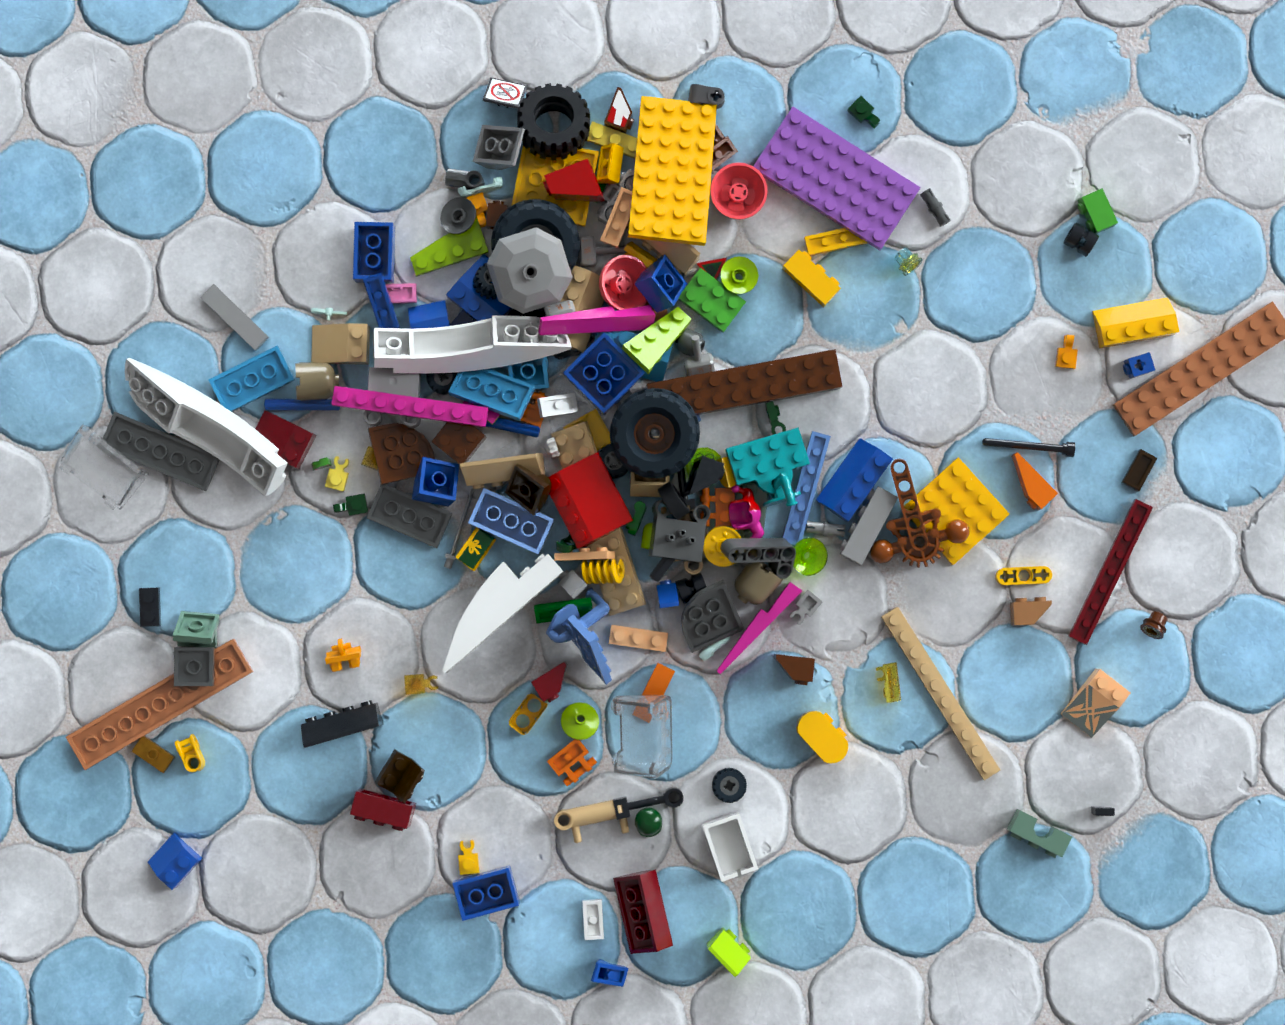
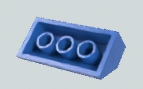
M859 438L816 501L845 522H848L893 458L878 447Z

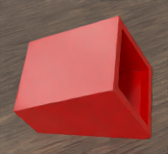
M588 159L544 175L546 181L543 184L546 192L556 200L605 201Z

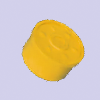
M717 526L710 529L704 538L703 552L709 562L719 567L733 565L734 563L729 561L721 552L720 547L726 539L741 538L740 534L727 526Z

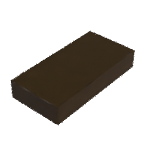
M1139 449L1121 483L1139 492L1157 458Z

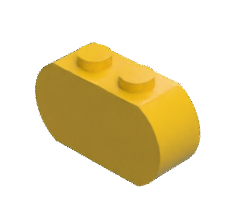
M808 711L798 719L796 725L797 733L825 763L841 761L848 751V741L844 738L847 735L840 727L836 729L831 724L833 719L827 713L823 715L819 711Z

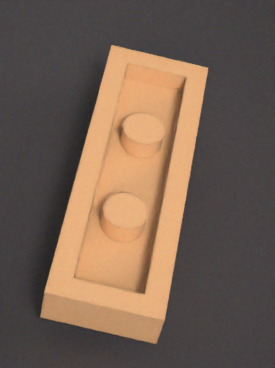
M621 187L600 242L616 248L619 247L630 220L632 191Z
M599 547L593 552H590V548H579V552H573L572 550L569 553H554V561L615 559V551H608V547Z
M611 625L609 644L666 652L668 633Z

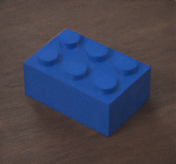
M354 222L353 280L356 283H364L363 278L382 273L385 283H394V223Z
M510 865L457 879L452 883L462 921L516 907L520 904Z

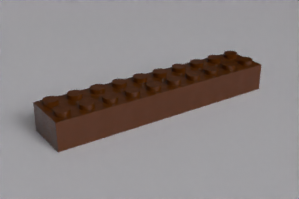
M836 349L646 384V389H666L680 395L690 404L696 415L837 390L843 387Z

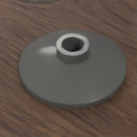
M463 197L450 200L441 212L440 220L443 228L451 234H462L469 230L476 218L475 206L470 200Z

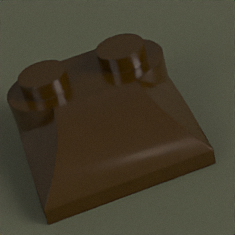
M516 464L505 493L532 515H535L546 503L552 485L546 475L539 474L537 476L523 466Z

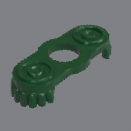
M570 533L568 537L561 539L560 543L556 540V550L559 552L569 553L577 549Z

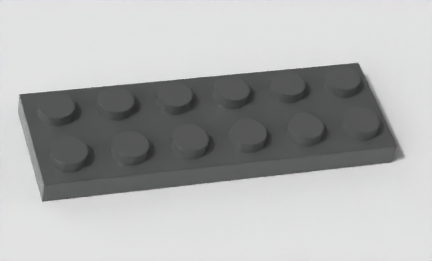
M115 411L99 445L103 449L204 491H207L220 461L196 445Z

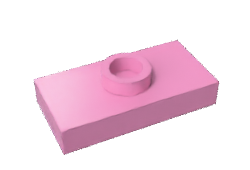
M416 283L386 284L392 304L417 303Z

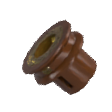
M1152 612L1149 618L1143 620L1140 629L1149 637L1162 639L1167 630L1165 625L1168 618L1160 612Z

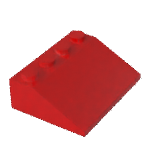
M598 452L548 477L552 485L549 494L577 549L587 547L633 521Z

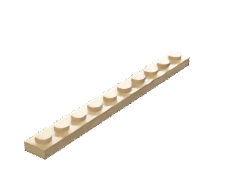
M899 607L881 616L982 779L986 780L999 772L1000 768Z

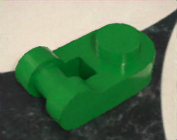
M642 501L634 504L636 512L633 521L626 525V529H629L628 534L633 536L637 534L647 509L646 504Z

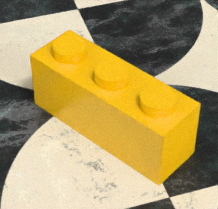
M798 249L783 265L782 270L824 308L841 289L839 287L840 284L834 277L829 278L825 274V269L820 264L815 265L811 261L812 257L806 251L801 252Z

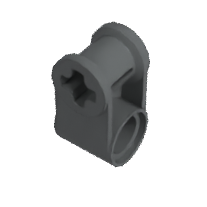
M691 84L688 101L701 105L703 103L717 105V109L724 105L725 96L720 88ZM715 95L719 96L717 101H714L713 99L715 98Z

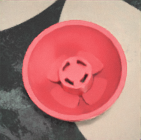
M732 163L724 166L716 173L711 183V198L714 206L721 214L731 219L740 220L752 217L761 210L767 198L768 191L765 178L758 169L746 163Z
M619 255L605 264L599 276V291L609 306L616 310L641 307L646 304V298L635 286V282L640 274L647 269L645 264L631 255Z

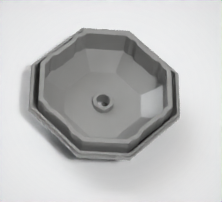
M537 227L499 239L487 262L498 301L523 314L560 302L573 278L561 240ZM533 268L534 273L532 275H528L527 269Z

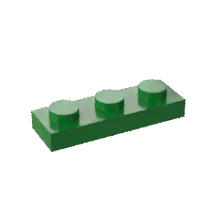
M591 597L534 605L536 624L551 622L554 615L568 604H574L578 609L580 617L593 609Z

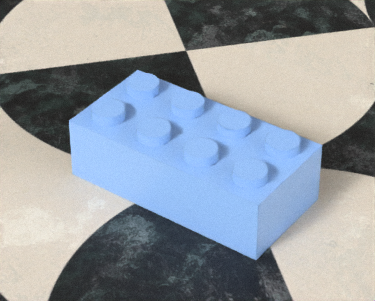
M483 488L468 523L540 555L555 519L539 512L532 515L517 502Z

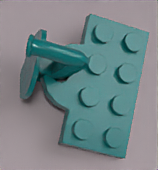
M799 427L725 449L736 486L755 481L759 489L772 495L773 499L762 504L763 507L780 504L787 501L786 506L797 504L795 498L801 495V491L795 493L792 491V470L810 464Z

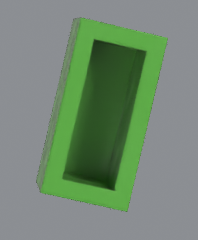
M1103 188L1078 200V209L1087 220L1085 224L1088 231L1091 230L1098 234L1114 227L1118 223Z

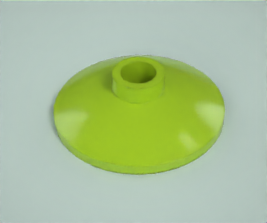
M737 256L724 263L720 277L723 286L728 291L735 294H745L756 286L759 274L756 265L750 259ZM737 274L742 275V279L737 280L735 276Z
M577 702L569 705L561 716V727L565 734L572 739H588L596 733L599 726V716L596 710L586 703ZM579 716L583 717V718H584V721H583V722H579V721L577 720V717H579Z

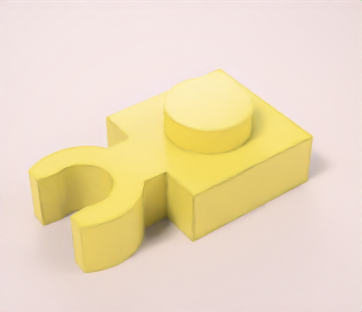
M336 456L334 458V465L336 467L335 469L329 468L325 487L344 492L349 473L344 472V469L348 467L349 459H345V463L340 465L338 463L339 457Z

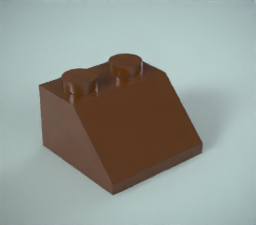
M774 654L773 658L788 677L795 680V684L808 685V682H813L814 658Z

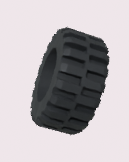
M551 83L545 84L543 88L541 86L535 87L534 92L529 91L526 94V98L521 100L517 112V128L525 129L522 139L523 146L526 149L530 148V153L533 155L539 154L542 159L549 157L551 160H556V158L561 157L563 160L567 158L568 154L571 156L575 155L577 148L582 149L589 136L590 110L587 108L586 100L581 99V94L578 91L574 93L573 88L569 86L564 88L562 84L558 83L556 86H551ZM557 111L565 114L572 124L562 132L550 133L542 130L536 124V120L546 112Z

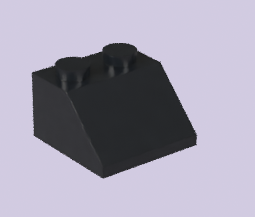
M705 456L694 459L683 495L694 494L721 480L725 469H723L724 463Z

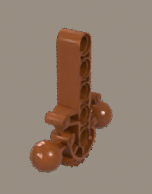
M902 458L895 459L891 464V473L903 517L889 520L886 528L898 538V541L890 543L885 539L877 540L870 549V555L878 563H887L893 558L894 554L902 552L905 555L902 561L906 562L907 559H910L909 566H912L913 562L916 561L917 568H920V562H924V566L927 567V560L934 564V556L938 559L941 558L937 551L944 552V548L939 547L940 542L949 540L952 543L959 544L966 541L970 534L969 527L964 521L956 519L950 521L945 529L938 530L937 525L941 516L940 509L934 508L920 511L908 464ZM902 462L905 465V470L900 473L896 472L894 464ZM901 481L909 482L910 488L907 491H902L899 488ZM911 499L915 502V507L910 510L906 509L904 502ZM910 519H919V527L912 528L909 525ZM933 523V527L926 532L925 524ZM907 530L909 536H901L899 531ZM921 536L925 539V544L923 546H916L914 539Z

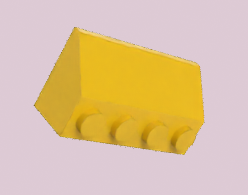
M1168 297L1092 311L1099 349L1172 336L1179 333L1176 312Z

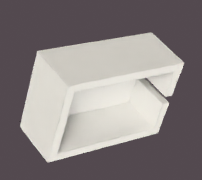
M739 812L702 824L721 882L737 877L736 870L740 869L742 875L758 869Z

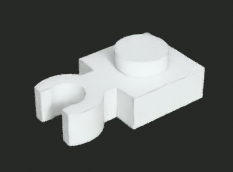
M555 438L547 439L545 448L548 456L552 455L553 459L558 458L560 453Z

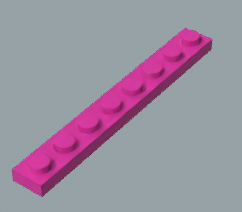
M334 386L332 406L479 427H486L489 409L482 406Z

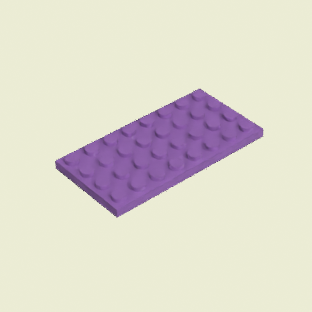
M795 107L791 108L753 166L761 172L764 178L849 230V232L860 239L865 240L879 251H881L921 188Z

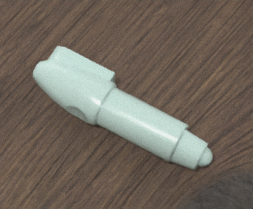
M729 636L706 647L699 654L700 659L705 661L713 656V653L726 645L731 637Z

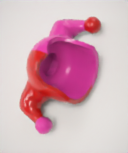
M736 485L732 486V492H739L743 495L742 499L730 501L728 514L732 528L734 530L749 529L753 533L750 538H762L764 530L759 521L761 510L755 502L752 490Z

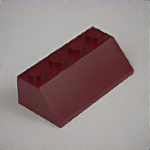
M656 869L613 878L630 954L658 952L673 946Z

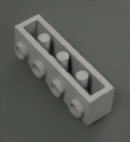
M879 486L875 490L871 489L866 499L869 501L866 507L862 505L857 514L860 517L857 523H852L848 531L851 533L848 540L844 539L839 547L842 550L841 556L858 565L863 564L898 499L897 496Z

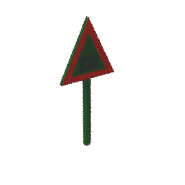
M727 257L696 264L717 280Z

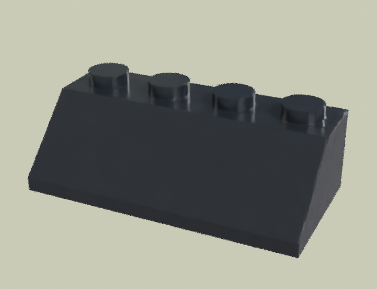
M372 700L361 703L360 708L354 709L353 706L342 708L343 712L335 714V711L323 714L324 718L318 720L316 716L305 719L306 723L301 724L304 748L384 725L378 702L372 703Z

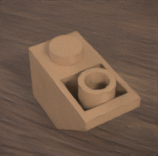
M1034 597V601L1027 602V598H1015V602H1010L1011 625H1034L1052 605V600L1046 601V597Z

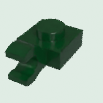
M862 96L847 110L860 123L866 120L874 129L880 124V119L872 114L875 108Z
M773 401L765 403L772 435L776 434V427H781L782 432L786 431L785 425L778 421V416H780L778 405H774Z
M365 493L347 496L346 503L333 505L335 513L348 511L349 516L368 513Z

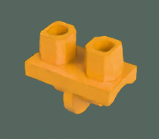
M342 638L338 639V645L331 646L332 651L326 652L325 661L326 664H329L332 672L342 670L341 661L348 660L350 668L360 666L361 647H351V643L344 644Z

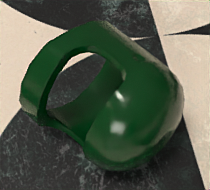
M653 808L641 809L635 817L637 831L641 836L645 837L657 835L662 829L660 813Z

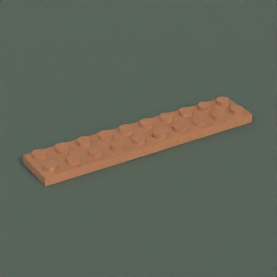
M1270 302L1114 403V408L1133 437L1284 340V317L1274 302Z
M232 639L215 649L214 686H174V674L66 736V739L84 770H87L254 671L236 640Z

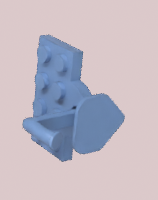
M590 588L585 596L586 598L591 597V600L597 606L580 617L578 609L574 604L566 605L554 615L546 634L556 643L572 640L580 650L584 661L607 685L612 681L610 676L611 669L606 664L607 659L602 653L601 645L597 642L599 641L598 636L594 631L589 632L587 628L607 615L610 607Z

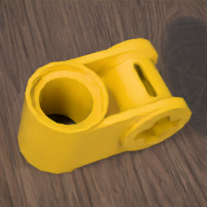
M191 734L189 738L175 741L176 750L186 770L189 772L201 771L205 767V759L196 736ZM193 758H196L199 762L196 769L191 766Z

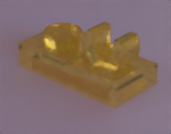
M897 662L877 667L876 671L881 670L884 673L883 677L877 678V680L885 681L883 694L886 702L901 701Z

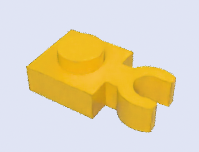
M470 840L471 846L469 848H465L464 842L460 841L459 846L464 853L458 855L460 875L480 873L478 853H472L475 846L474 840Z

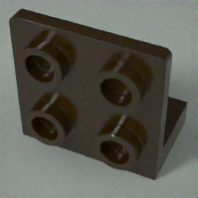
M394 749L375 783L392 792L405 804L413 795V790L417 783L422 780L425 770L414 759Z

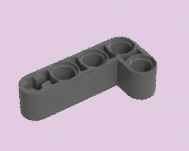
M733 538L723 541L720 547L721 552L732 563L769 562V568L780 579L790 576L796 556L795 548L785 538Z

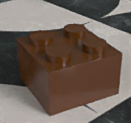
M447 422L432 440V443L460 464L468 462L487 437L472 425Z

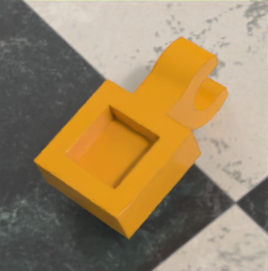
M483 192L466 197L475 206L480 227H486L484 213L487 212L488 207Z
M1064 335L1063 348H1057L1055 367L1076 369L1078 350L1072 349L1074 335Z

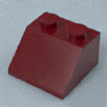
M566 661L531 682L543 702L547 700L550 703L559 697L558 693L562 689L567 668Z

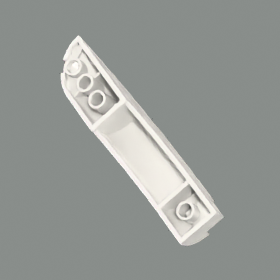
M492 315V318L437 328H374V368H393V373H452L514 365L570 350L571 342L567 334L539 335L540 317Z
M126 359L125 380L129 381L131 388L129 393L132 399L145 414L166 432L173 433L209 452L239 473L264 496L273 493L283 483L287 476L284 473L287 462L277 454L279 449L257 430L216 401L185 383L136 360Z

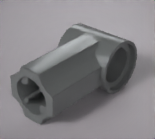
M448 168L446 172V186L458 188L465 186L466 189H474L485 185L482 175L478 171L468 172ZM473 178L480 179L476 185H472L470 182Z

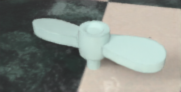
M325 308V310L311 309L313 314H325L328 321H330V317L333 315H347V312L333 311V308Z

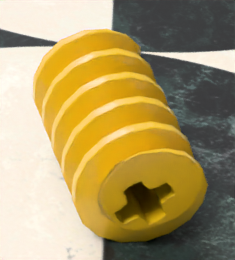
M600 559L597 560L596 565L594 560H590L589 565L587 560L582 562V576L586 584L621 583L624 578L625 567L622 559L619 560L618 564L616 559H612L611 565L608 559L604 560V565Z

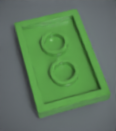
M702 268L697 271L678 298L679 301L722 333L746 303L737 294L728 291L721 282Z

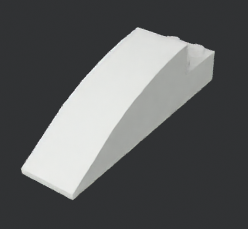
M544 554L540 555L534 561L536 564L532 568L526 567L520 573V578L505 562H502L487 578L466 608L456 628L442 670L444 673L452 670L564 573L549 554L546 556Z

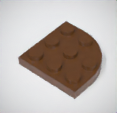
M390 423L368 428L381 485L416 477L422 457L435 459L427 438L414 428H408L405 424Z

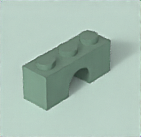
M1016 809L1007 830L1012 832L1010 836L1020 841L1023 837L1029 841L1028 845L1036 849L1040 846L1046 849V854L1054 858L1057 855L1063 857L1072 836L1051 826L1045 836L1039 837L1034 831V826L1038 819Z

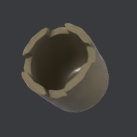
M295 363L296 378H300V385L296 386L297 400H321L333 396L334 386H339V375H335L334 369L330 364Z
M764 562L748 563L736 578L734 586L735 590L739 593L737 597L743 603L747 604V602H750L751 604L759 605L772 594L783 579L776 576L774 572L772 573L770 570L765 569L768 565Z

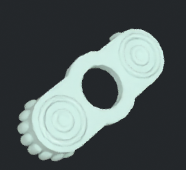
M502 177L493 178V184L479 186L467 190L465 186L458 188V193L460 197L466 198L481 192L484 194L498 190L503 187Z

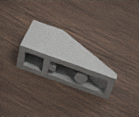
M566 570L559 577L561 579L559 584L573 599H576L588 587L573 570L570 572Z

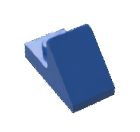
M599 959L596 962L591 981L623 987L629 968Z

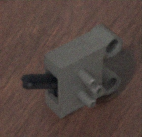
M663 500L656 501L653 504L652 512L654 517L649 556L662 559L650 573L651 579L659 582L675 560L695 563L702 562L706 522L710 517V510L707 506L697 505L693 507L689 513L690 519L693 521L691 522L666 518V516L671 514L667 506L664 514L658 510L660 503L665 505ZM697 509L703 511L704 516L702 519L696 516Z

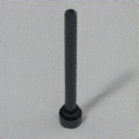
M990 438L982 440L984 446L1060 452L1065 457H1074L1075 442L1057 445Z

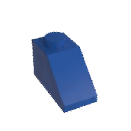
M671 580L660 581V585L656 586L659 608L679 606L676 583H671Z

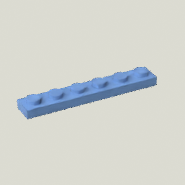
M811 432L806 450L810 464L801 468L795 492L801 491V495L795 498L797 504L790 508L782 537L794 546L800 547L830 441L831 436Z

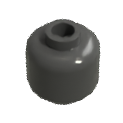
M685 329L679 338L675 340L678 351L694 356L692 336L698 335L702 352L705 346L703 335L691 329Z

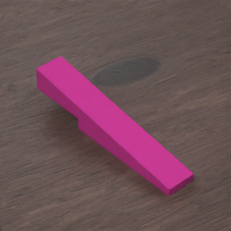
M650 305L614 311L612 306L541 317L538 333L539 335L645 330L654 324L656 315Z
M789 582L768 612L760 609L716 672L721 674L802 590Z

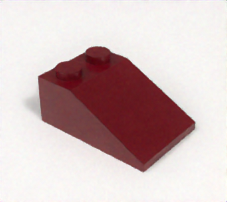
M264 410L255 430L279 449L277 454L287 464L297 469H300L317 436Z

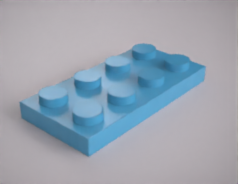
M275 346L209 379L220 404L231 412L295 381L279 346Z
M491 369L458 372L449 390V395L477 406L488 407L490 411L520 421L533 395L535 386Z

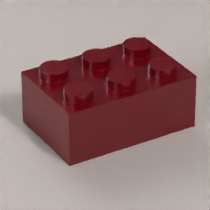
M359 789L355 793L350 815H354L356 820L365 821L370 819L373 820L375 825L384 826L389 824L392 825V829L403 831V829L411 826L416 803L406 801L404 804L398 798Z

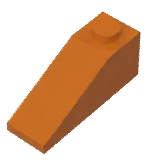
M1016 452L1012 455V459L1024 496L1028 500L1026 502L1032 509L1041 510L1058 493Z

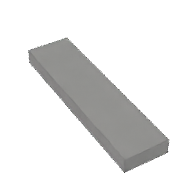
M215 284L200 297L255 351L269 338Z

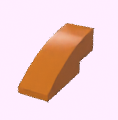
M657 663L632 713L633 715L650 723L675 673L674 670Z

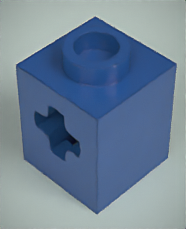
M1150 352L1124 361L1123 370L1125 375L1129 376V379L1155 371ZM1140 364L1141 368H1135L1134 365Z

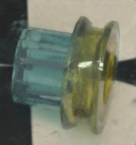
M907 247L899 251L894 258L899 263V270L903 271L904 276L916 270L923 260L918 257V253L913 254Z

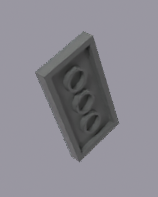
M383 484L380 485L367 519L438 548L453 513L427 502L413 500L411 495Z

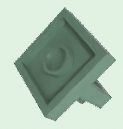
M181 611L173 632V641H177V646L215 647L216 649L217 627L220 615Z

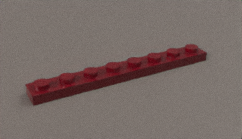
M1134 499L1068 637L1084 645L1088 644L1153 509L1152 506Z

